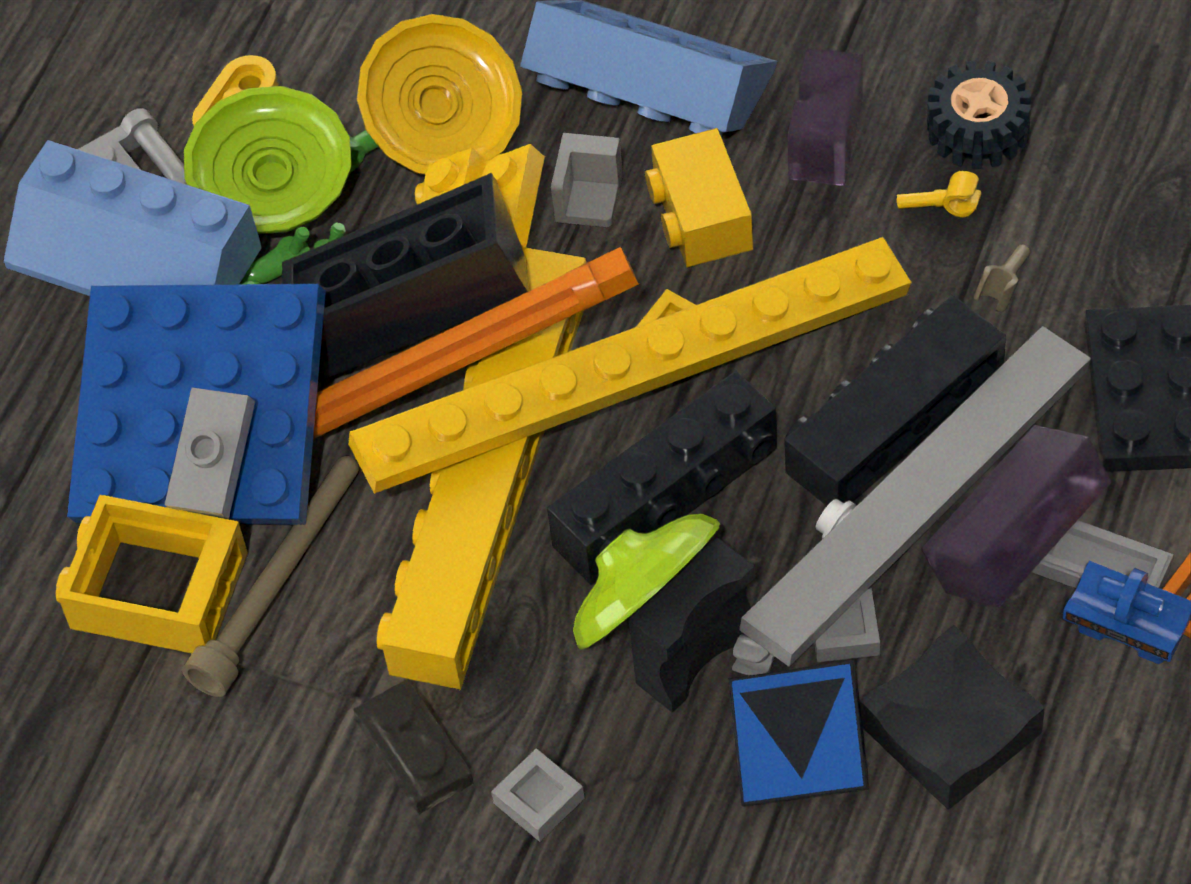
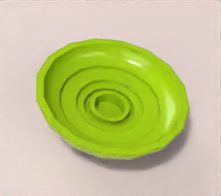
M283 86L248 88L218 101L195 123L184 148V179L187 185L250 205L258 234L289 232L317 219L341 195L351 170L350 137L336 112L312 94Z
M704 514L687 515L648 534L636 533L631 529H627L613 540L596 557L595 561L599 568L598 580L583 601L576 615L573 633L577 647L580 650L590 647L631 616L706 545L718 530L720 522Z

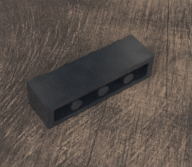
M953 295L935 310L933 308L927 309L916 319L910 332L896 344H887L882 347L873 357L870 366L853 381L845 380L840 383L824 406L811 417H801L792 425L784 439L785 473L826 506L834 499H838L843 503L849 500L854 502L935 431L1004 364L1006 335Z

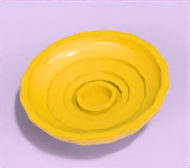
M430 14L401 21L374 42L360 67L357 102L367 133L388 158L415 173L426 174L430 163L469 148H473L485 160L494 158L505 150L519 124L522 89L513 61L492 35L465 19Z

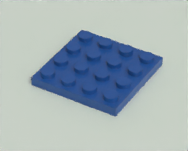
M319 284L91 286L67 517L76 523H81L85 516H91L99 495L166 507L165 500L191 388L248 395L255 401L229 520L238 521L239 524L306 525L326 291Z

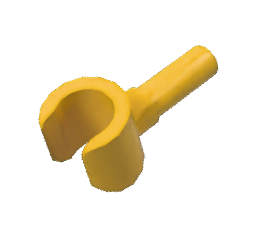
M958 171L951 176L947 190L898 194V209L927 206L944 207L954 216L968 217L975 211L981 195V191L976 190L979 178L972 172Z

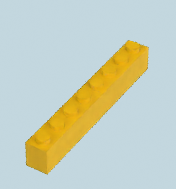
M531 248L523 250L526 258L529 291L586 263V258ZM584 310L494 352L478 362L469 364L464 379V390L571 351ZM545 430L431 473L430 493L432 498L428 510L420 509L417 513L412 535L413 544L415 545L410 561L403 560L399 565L395 580L397 600L393 612H385L378 627L377 648L384 652L389 675L461 690Z

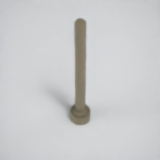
M343 456L337 460L308 503L306 525H293L217 640H209L205 646H197L182 667L183 675L194 687L214 697H223L238 676L236 666L239 663V657L237 653L356 477L359 466L354 458Z

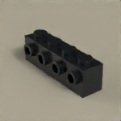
M734 371L549 505L547 512L552 547L592 586L599 577V568L595 561L596 557L624 531L631 529L636 533L648 534L676 519L687 516L777 449L776 407L737 371Z

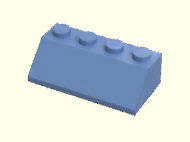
M548 0L536 2L520 67L538 72L536 81L561 89H568L570 83L588 88L587 97L592 100L610 105H619L620 99L639 105L637 113L642 116L669 122L671 116L691 121L689 130L692 132L700 133L718 128L722 138L723 132L743 129L770 81L777 61L583 0Z
M47 140L19 182L4 263L8 269L90 296L91 286L240 284L262 247L252 211L248 204Z

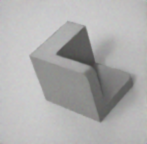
M563 133L551 184L555 222L601 227L612 225L623 176L620 138Z

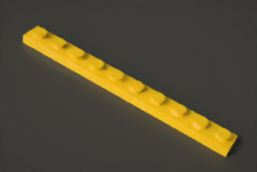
M884 237L350 431L348 444L375 494L906 296L911 281Z

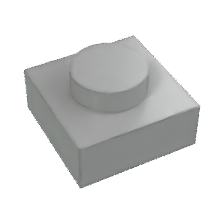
M871 588L867 589L814 642L817 662L880 655V638Z
M535 749L491 791L493 803L539 842L585 799L583 786L538 749Z

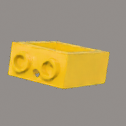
M99 495L91 516H85L79 526L77 534L78 549L70 567H64L58 577L56 600L61 604L70 629L193 653L197 646H205L209 640H216L248 555L239 522ZM120 542L199 558L178 613L99 597Z

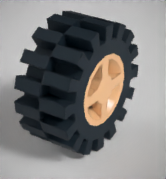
M976 60L966 61V71L961 72L956 64L948 68V78L940 74L935 79L934 88L930 87L928 93L927 131H929L931 145L938 144L937 153L945 159L953 152V164L961 167L965 158L972 159V169H982V160L989 159L993 168L1001 165L1002 154L1009 160H1012L1017 156L1018 147L1024 148L1030 130L1031 93L1030 90H1025L1026 82L1021 76L1013 80V70L1004 66L1001 72L998 73L995 72L996 62L986 61L985 69H977Z

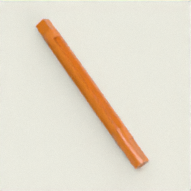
M619 247L550 282L317 392L313 439L578 312L639 285L622 248Z

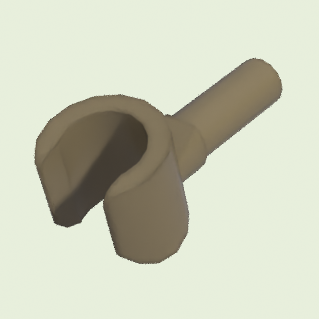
M1018 245L1005 264L985 267L974 299L978 301L981 296H991L999 301L996 310L999 312L1005 311L1018 282L1016 272L1029 256V248L1026 245Z

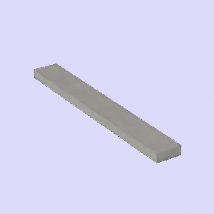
M1042 326L741 618L740 631L790 667L1087 372L1091 358Z

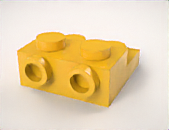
M528 144L510 152L499 154L489 160H485L473 148L440 158L428 165L424 182L416 186V203L420 204L492 173L499 185L522 250H524L527 246L545 156L534 146Z

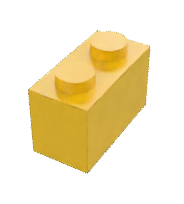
M718 128L651 145L653 169L645 171L648 192L653 204L663 203L666 213L661 214V221L666 241L670 248L679 246L686 267L753 250L752 214Z

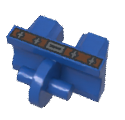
M1088 561L1074 594L1064 608L1063 620L1078 625L1079 633L1099 641L1103 638H1111L1135 648L1139 657L1160 664L1164 660L1171 661L1191 620V600L1148 584V573L1134 568L1130 575L1127 576L1100 564Z

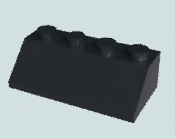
M492 173L282 262V284H319L326 291L318 382L336 374H346L354 370L358 365L384 354L399 352L413 342L440 331H447L468 319L529 292L526 258L499 185Z

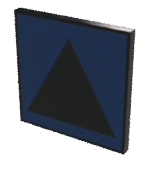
M851 660L729 678L741 806L747 807L869 790L855 661Z

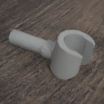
M741 634L733 649V656L737 659L732 666V670L748 676L769 673L774 655L748 636Z

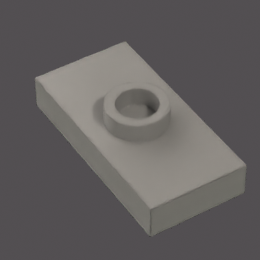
M191 388L165 500L166 507L229 519L255 401L250 396Z

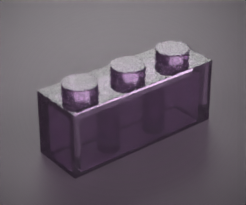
M1034 425L922 547L945 593L996 608L1001 607L1111 484L1089 437Z

